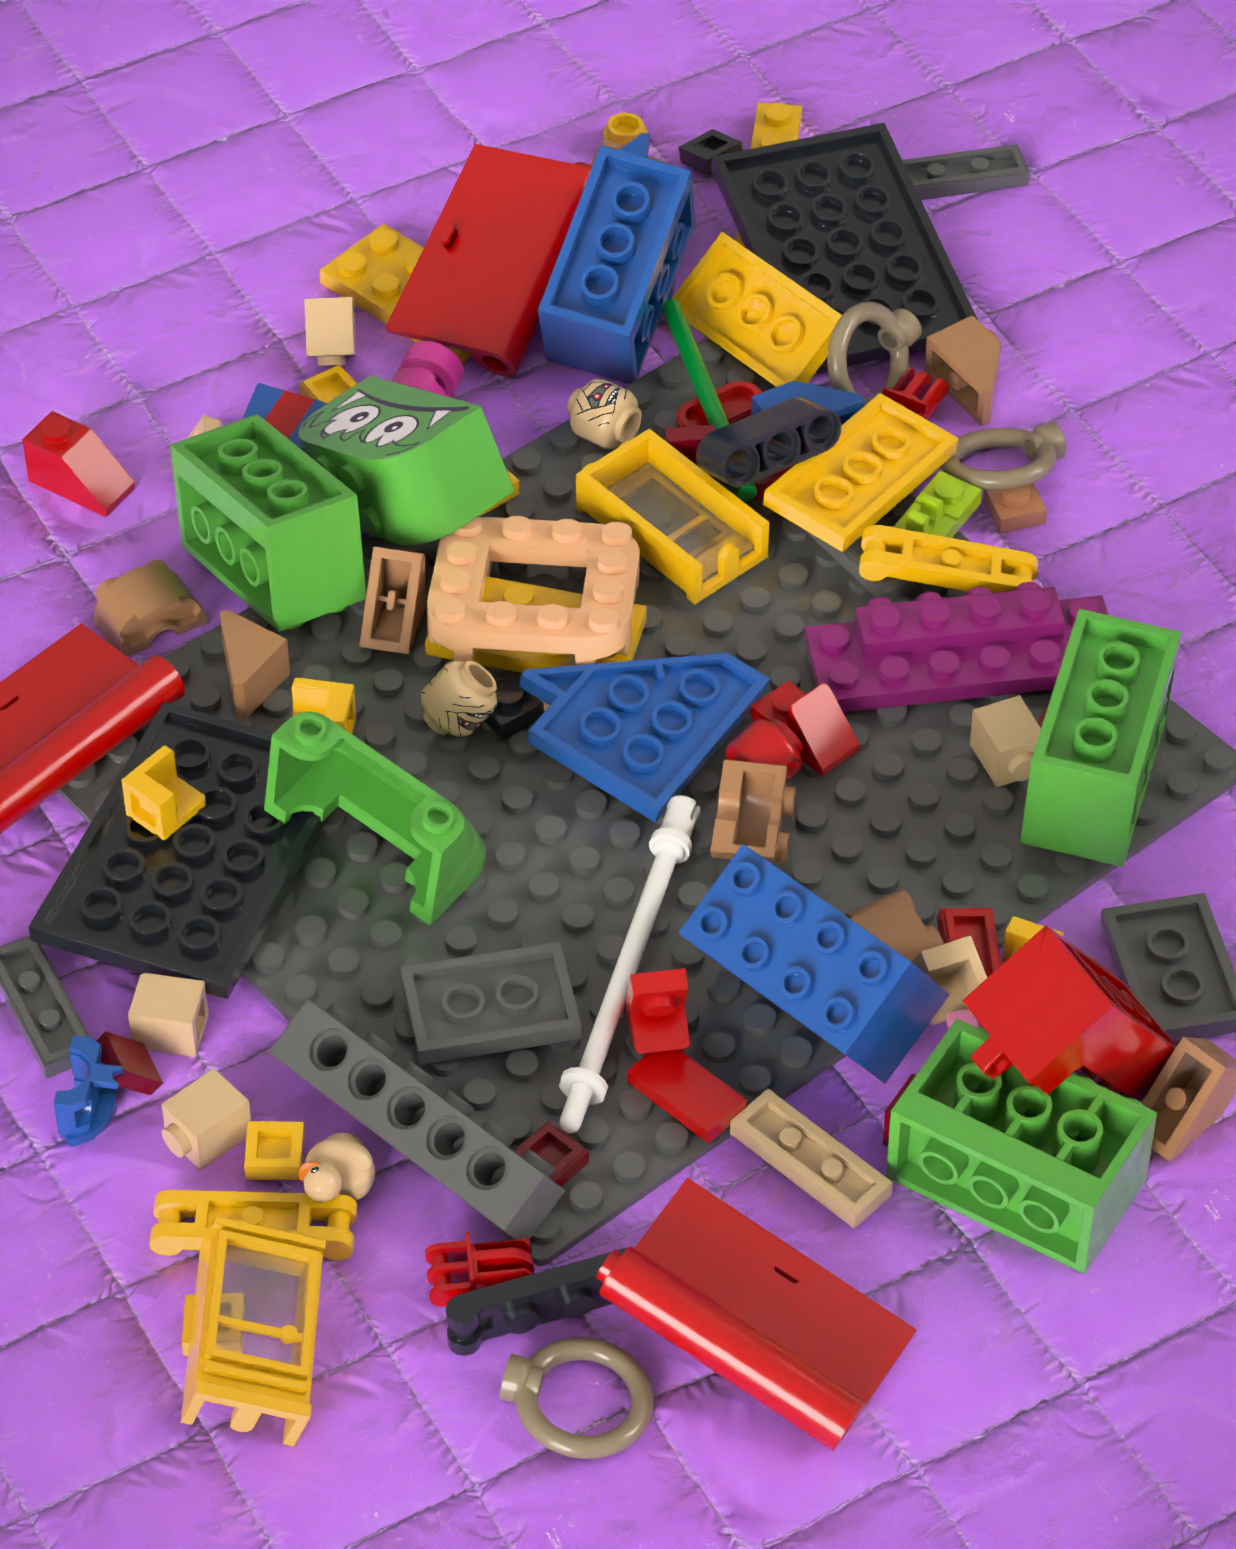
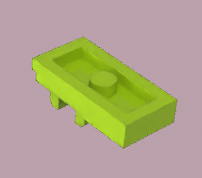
M939 471L915 499L911 507L894 525V528L953 538L981 504L982 489Z

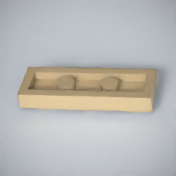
M770 1089L764 1091L730 1121V1134L854 1229L892 1196V1181Z

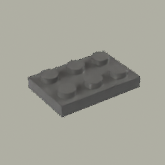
M1205 893L1102 909L1100 924L1119 978L1127 985L1173 1042L1180 1041L1182 1037L1203 1038L1236 1032V974Z
M560 941L400 967L401 984L419 1065L582 1039V1025Z

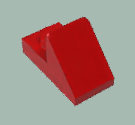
M788 680L751 706V720L753 722L758 719H764L769 722L778 719L786 724L803 745V750L800 752L802 761L821 776H824L859 751L860 743L833 692L825 682L805 694Z
M686 968L630 974L625 1014L634 1049L638 1054L689 1048L690 1038L685 1010L688 994Z

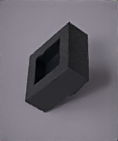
M714 129L678 147L682 164L709 176L713 175L711 171L712 156L743 151L741 141Z
M515 673L496 682L497 706L484 720L500 739L536 722L544 713V705L541 700L519 687L521 679Z

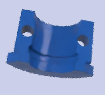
M72 1035L69 1046L74 1086L76 1088L57 1091L53 1102L58 1133L62 1135L70 1147L93 1140L109 1126L116 1113V1089H119V1082L113 1079L116 1075L123 1074V1066L99 1064L102 1051L101 1045L92 1037Z

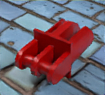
M908 367L892 389L884 386L883 395L924 419L929 420L947 396L949 386L946 381L939 377L932 385V376L930 374L919 371L915 375V370L912 367Z
M465 1232V1241L436 1243L428 1246L425 1249L426 1262L432 1264V1267L427 1270V1280L430 1284L434 1285L429 1292L430 1302L438 1307H446L447 1302L457 1295L534 1274L535 1269L531 1256L532 1245L530 1239L521 1238L470 1243V1234Z

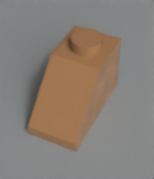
M970 316L927 337L924 372L930 374L934 382L938 377L946 381L949 386L947 394L981 426L990 423L998 380L1001 341L992 330L984 327L974 316Z
M1182 1037L1142 1101L1145 1107L1157 1112L1152 1149L1168 1161H1173L1218 1120L1236 1094V1059L1209 1039Z

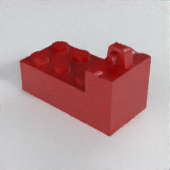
M1047 925L962 1000L990 1035L970 1056L982 1073L992 1079H996L1014 1065L1028 1083L1038 1086L1047 1095L1075 1070L1079 1071L1082 1069L1096 1084L1100 1081L1108 1090L1117 1094L1122 1091L1131 1098L1140 1101L1147 1095L1177 1047L1120 978Z

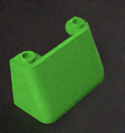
M298 713L289 718L272 734L264 810L276 819L283 821L284 824L291 819L293 813L300 811L314 812V814L320 817V821L323 822L339 806L415 860L407 867L405 881L414 885L416 889L411 899L409 911L431 926L479 877L484 869L486 846L483 839L463 813L450 801L319 713Z

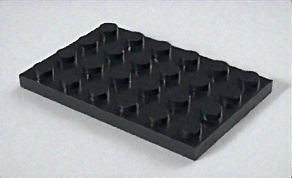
M885 122L712 156L711 171L745 248L841 315L850 307L862 302L882 304L891 312L898 308L910 311L920 322L922 334L912 346L908 347L909 353L926 350L928 336L970 316H974L977 319ZM865 321L854 330L847 350V367L890 358V352L883 348L878 340V331L881 329L879 325L872 321ZM827 358L816 373L828 371Z
M163 702L28 926L30 940L141 974L149 973L205 981L207 994L228 1000L329 816L321 822L320 817L314 814V812L300 811L293 813L291 819L284 824L283 821L276 819L264 810L272 732ZM164 745L174 751L177 777L204 794L206 799V806L203 809L201 808L196 815L166 840H162L160 836L155 835L137 823L131 816L126 815L121 781Z

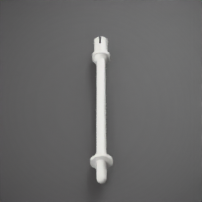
M682 795L672 797L667 804V811L661 827L655 830L651 836L649 848L652 854L655 855V859L579 1067L564 1070L561 1076L559 1088L568 1098L562 1111L559 1125L566 1133H574L579 1130L588 1105H597L605 1099L608 1085L600 1076V1072L626 1002L630 974H636L674 866L677 863L686 861L692 850L690 837L695 823L700 816L701 808L700 806H695L696 801L690 797Z

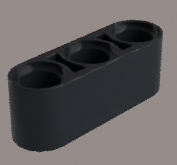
M792 398L710 432L704 436L698 445L696 461L698 466L711 476L731 486H746L828 451L839 440L842 424L839 416L834 411L806 398Z

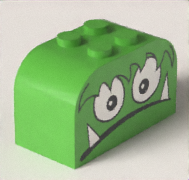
M369 376L315 411L299 428L298 435L306 454L357 494L360 532L399 545L423 544L445 537L514 492L482 407L477 404Z

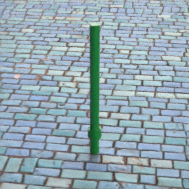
M669 299L662 304L663 314L709 425L714 426L715 431L729 425L728 419L678 300ZM754 482L746 486H734L738 498L742 501H749L757 494Z

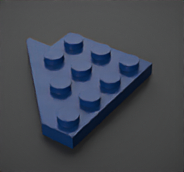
M729 653L527 669L521 675L519 687L550 706L529 729L526 742L656 823L667 810L669 800L674 796L680 795L750 712L751 706L766 693L770 678Z

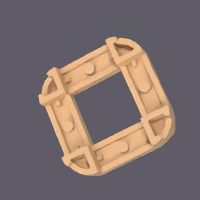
M511 516L508 518L476 517L460 529L440 539L427 599L429 644L437 642L453 650L454 661L462 662L474 661L476 648L575 654V665L595 664L596 659L608 657L616 652L625 656L631 646V625L636 590L639 587L640 549L638 543L632 537L631 527L622 522H611L604 525L582 523L573 519L549 521L533 520L523 516ZM493 562L587 567L580 608L563 607L558 604L538 606L512 604L507 601L482 602L486 577H490Z

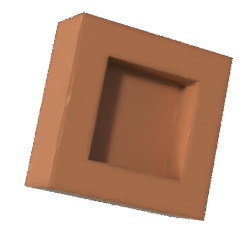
M1034 483L1006 490H984L983 501L999 534L1046 524L1047 509Z

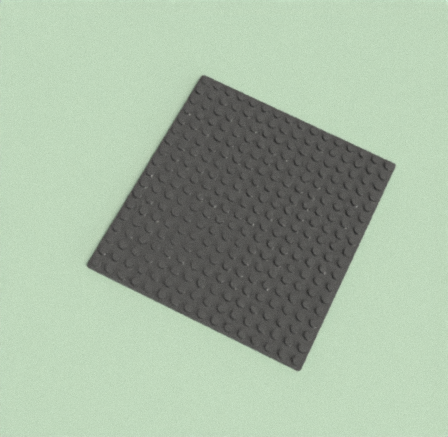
M705 339L697 344L715 389L734 381L752 383L759 387L762 392L776 388L710 339ZM680 354L638 378L635 382L633 381L623 387L636 396L638 408L642 413L641 424L634 438L644 431L651 429L665 440V428L676 427L677 410L686 402L697 398ZM570 419L502 458L505 468L519 480L520 494L480 517L508 518L511 516H523L533 520L558 521L561 519H573L582 523L600 524L585 511L580 513L576 510V474L586 465L598 461L617 448L604 449L580 438L572 431ZM711 476L718 483H720L727 490H729L736 497H738L734 486H731ZM654 480L621 499L667 537L700 517ZM911 493L908 494L874 525L894 527L915 502L916 497ZM751 499L743 501L769 522L768 558L694 605L686 598L685 591L640 556L639 587L636 590L635 604L647 606V620L633 661L729 653L770 678L768 689L761 699L788 680L807 694L816 687L805 645V627L854 622L856 607H864L868 601L875 597L804 529L764 506V500ZM706 523L676 542V544L691 555L722 534L709 523ZM959 531L953 536L954 539L970 541ZM374 536L361 541L366 594L373 546L425 554L426 593L428 599L440 539L417 545H399ZM493 562L490 577L583 594L587 567ZM922 584L919 589L907 595H902L892 601V603L912 602L919 595L927 592H935L941 595L942 598L964 596L966 591ZM366 599L349 605L340 612L328 613L306 621L297 628L285 629L280 632L251 607L238 613V615L286 638L289 653L290 675L247 719L237 720L223 650L221 624L165 656L164 659L179 673L185 687V695L173 705L272 733L276 732L293 716L291 687L295 678L353 684L355 690L356 723L352 735L454 804L483 839L486 846L484 869L479 877L430 926L409 911L411 899L416 889L414 885L405 881L407 867L415 859L338 806L327 819L244 969L242 976L289 1022L293 1020L307 999L324 1011L333 1003L358 1022L352 1030L357 1036L364 1040L371 1031L394 1048L396 1053L390 1060L396 1065L403 1068L408 1060H410L433 1077L435 1081L429 1089L442 1098L449 1089L472 1106L475 1110L470 1115V1120L482 1127L486 1120L489 1119L514 1137V1141L509 1146V1149L512 1151L547 1121H550L562 1130L559 1125L560 1117L568 1097L559 1088L561 1076L564 1070L579 1067L655 859V855L652 854L649 848L651 836L655 830L661 827L666 811L655 823L530 745L526 741L528 731L534 723L503 739H500L485 721L471 735L466 737H456L448 733L440 735L433 731L423 717L425 711L421 704V691L448 662L454 660L426 655L425 640L428 635L427 605L410 654L359 647ZM483 666L492 675L495 682L513 673L521 679L522 673ZM1053 690L843 712L860 743L859 751L824 776L819 775L802 761L800 771L786 783L787 787H796L793 818H783L781 832L790 833L787 863L773 864L844 915L900 889L905 890L911 897L915 912L925 927L932 925L937 931L936 916L941 908L992 907L999 949L1004 947L1005 931L1013 916L1037 924L1119 867L1020 843L1029 779L996 787L970 746L974 709L1020 695L1037 721L1049 704ZM1171 699L1167 719L1125 862L1236 785V750ZM751 710L680 793L682 796L694 799L696 801L695 806H700L701 808L700 816L695 823L690 837L692 850L686 861L677 863L674 866L636 972L637 974L686 968L688 994L685 1010L690 1046L687 1049H681V1051L747 1099L746 1107L767 1089H770L784 1100L846 1057L842 1052L678 934L731 861V859L713 858L710 851L714 823L717 818L723 762L727 760L726 747L753 723L751 720ZM152 720L57 791L89 824L92 822ZM561 942L582 1025V1039L419 1065L401 984L400 967ZM625 1005L600 1072V1076L608 1085L605 1099L597 1105H588L579 1130L574 1133H566L589 1151V1163L562 1186L566 1191L530 1238L532 1245L531 1256L534 1264L537 1266L549 1264L732 1136L730 1134V1126H728L708 1144L627 1082V1070L646 1054H638L634 1049L626 1020ZM347 1050L337 1057L335 1066L344 1060ZM386 1078L377 1083L373 1095L382 1090ZM425 1107L415 1113L412 1125L423 1117ZM465 1136L459 1138L454 1143L451 1155L457 1153L462 1148ZM505 1166L500 1167L494 1172L491 1178V1185L501 1180L505 1172ZM494 1224L509 1240L515 1239Z

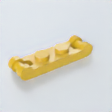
M870 525L862 532L861 547L864 553L860 556L859 573L864 579L869 581H880L886 577L966 592L972 588L985 587L992 593L1013 591L1021 583L1034 582L1033 580L1038 576V559L1028 552L884 525Z
M163 1190L155 1196L153 1214L158 1219V1223L151 1228L149 1247L155 1253L165 1256L176 1255L182 1250H200V1246L215 1216L227 1219H244L254 1225L281 1231H297L308 1237L325 1240L326 1248L323 1256L330 1260H345L353 1254L355 1237L350 1231V1226L356 1221L357 1202L352 1197L338 1194L331 1201L318 1202L312 1200L306 1193ZM186 1217H195V1223L180 1222ZM311 1221H324L327 1223V1227L311 1226Z

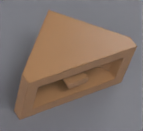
M373 546L359 647L410 654L427 605L425 554Z
M230 610L220 611L223 650L237 720L247 719L290 675L288 642L286 638Z

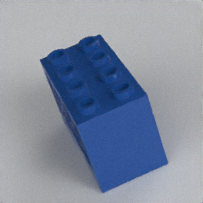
M603 145L600 146L538 308L546 360L628 384L638 379L662 314V304L667 301L695 225L691 170Z
M744 844L739 848L678 933L884 1084L889 1080L950 995L907 958Z

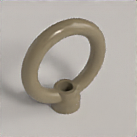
M862 302L850 307L837 321L829 341L827 363L832 388L857 393L850 381L847 369L848 345L854 330L861 323L872 321L881 328L877 335L880 344L890 352V368L884 386L892 389L909 367L908 347L912 346L922 334V328L916 316L902 308L891 312L887 307L875 302ZM863 397L865 399V405L869 403L874 397Z
M1054 422L1039 425L1034 428L1033 432L1016 428L978 430L958 437L956 453L941 465L944 473L982 490H1006L1023 487L1041 480L1052 471L1056 460L1062 459L1066 454V441L1062 430ZM1012 447L1023 449L1031 463L1008 470H980L962 464L960 459L971 452L981 449Z
M586 1337L555 1341L536 1351L529 1359L511 1354L506 1365L499 1393V1399L515 1403L520 1421L536 1441L558 1454L579 1459L603 1458L627 1449L644 1433L654 1409L652 1385L640 1363L628 1352L614 1344ZM576 1360L592 1361L607 1366L616 1372L628 1387L631 1397L628 1415L617 1427L602 1434L585 1436L566 1432L550 1422L539 1406L538 1397L544 1376L554 1367Z

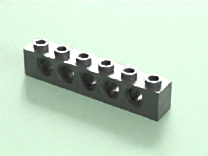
M307 999L269 1050V1053L513 1238L530 1239L566 1191L549 1178L555 1168L529 1148L522 1157L509 1149L515 1138L491 1120L487 1119L482 1127L470 1120L469 1117L475 1109L449 1089L442 1098L429 1089L435 1079L410 1060H408L403 1068L396 1065L390 1060L396 1053V1050L371 1031L364 1040L357 1036L352 1030L358 1022L336 1005L331 1003L327 1010L324 1011ZM347 1050L344 1060L335 1066L337 1057ZM386 1078L382 1090L373 1095L377 1083ZM425 1107L423 1117L412 1125L415 1113ZM465 1136L462 1148L457 1153L451 1155L454 1143L459 1138ZM505 1166V1172L501 1180L491 1185V1178L494 1172L500 1167Z

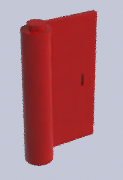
M474 144L385 327L387 332L470 351L474 360L485 370L503 377L514 376L540 324L538 308L593 166L584 162L572 164Z
M81 623L0 682V834L153 720L163 702L174 704L185 695V687L176 669L166 659L155 655L139 666Z
M688 1177L635 1248L629 1246L623 1254L614 1249L596 1275V1279L603 1283L599 1291L602 1297L832 1451H835L917 1331V1329Z

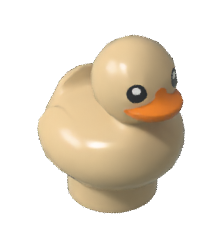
M335 1133L327 1139L318 1142L309 1151L305 1163L298 1170L299 1178L303 1182L307 1196L318 1202L331 1201L338 1194L350 1196L354 1200L363 1198L371 1190L376 1172L372 1156L367 1148H365L363 1142L355 1135L349 1133Z

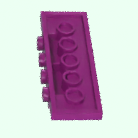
M1024 582L1016 586L1013 591L992 593L985 587H976L967 591L964 596L942 598L938 593L927 592L919 595L912 602L892 603L887 598L879 597L868 601L864 607H856L854 622L806 626L805 645L815 687L825 682L830 687L843 712L1054 690L1078 610L1083 609L1108 615L1103 595L1059 600L1055 586L1041 588L1035 582Z

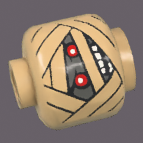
M593 379L585 384L583 388L575 389L567 404L572 431L580 438L604 449L617 448L621 443L633 439L641 424L642 413L638 408L636 396L629 390L605 379Z
M448 662L421 691V704L425 711L423 714L425 722L433 731L440 735H446L447 733L456 737L471 735L497 706V695L495 692L497 685L494 678L477 662Z

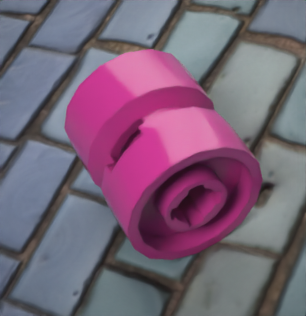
M421 341L410 346L391 381L452 398L464 377V367L459 357L449 348L439 343Z

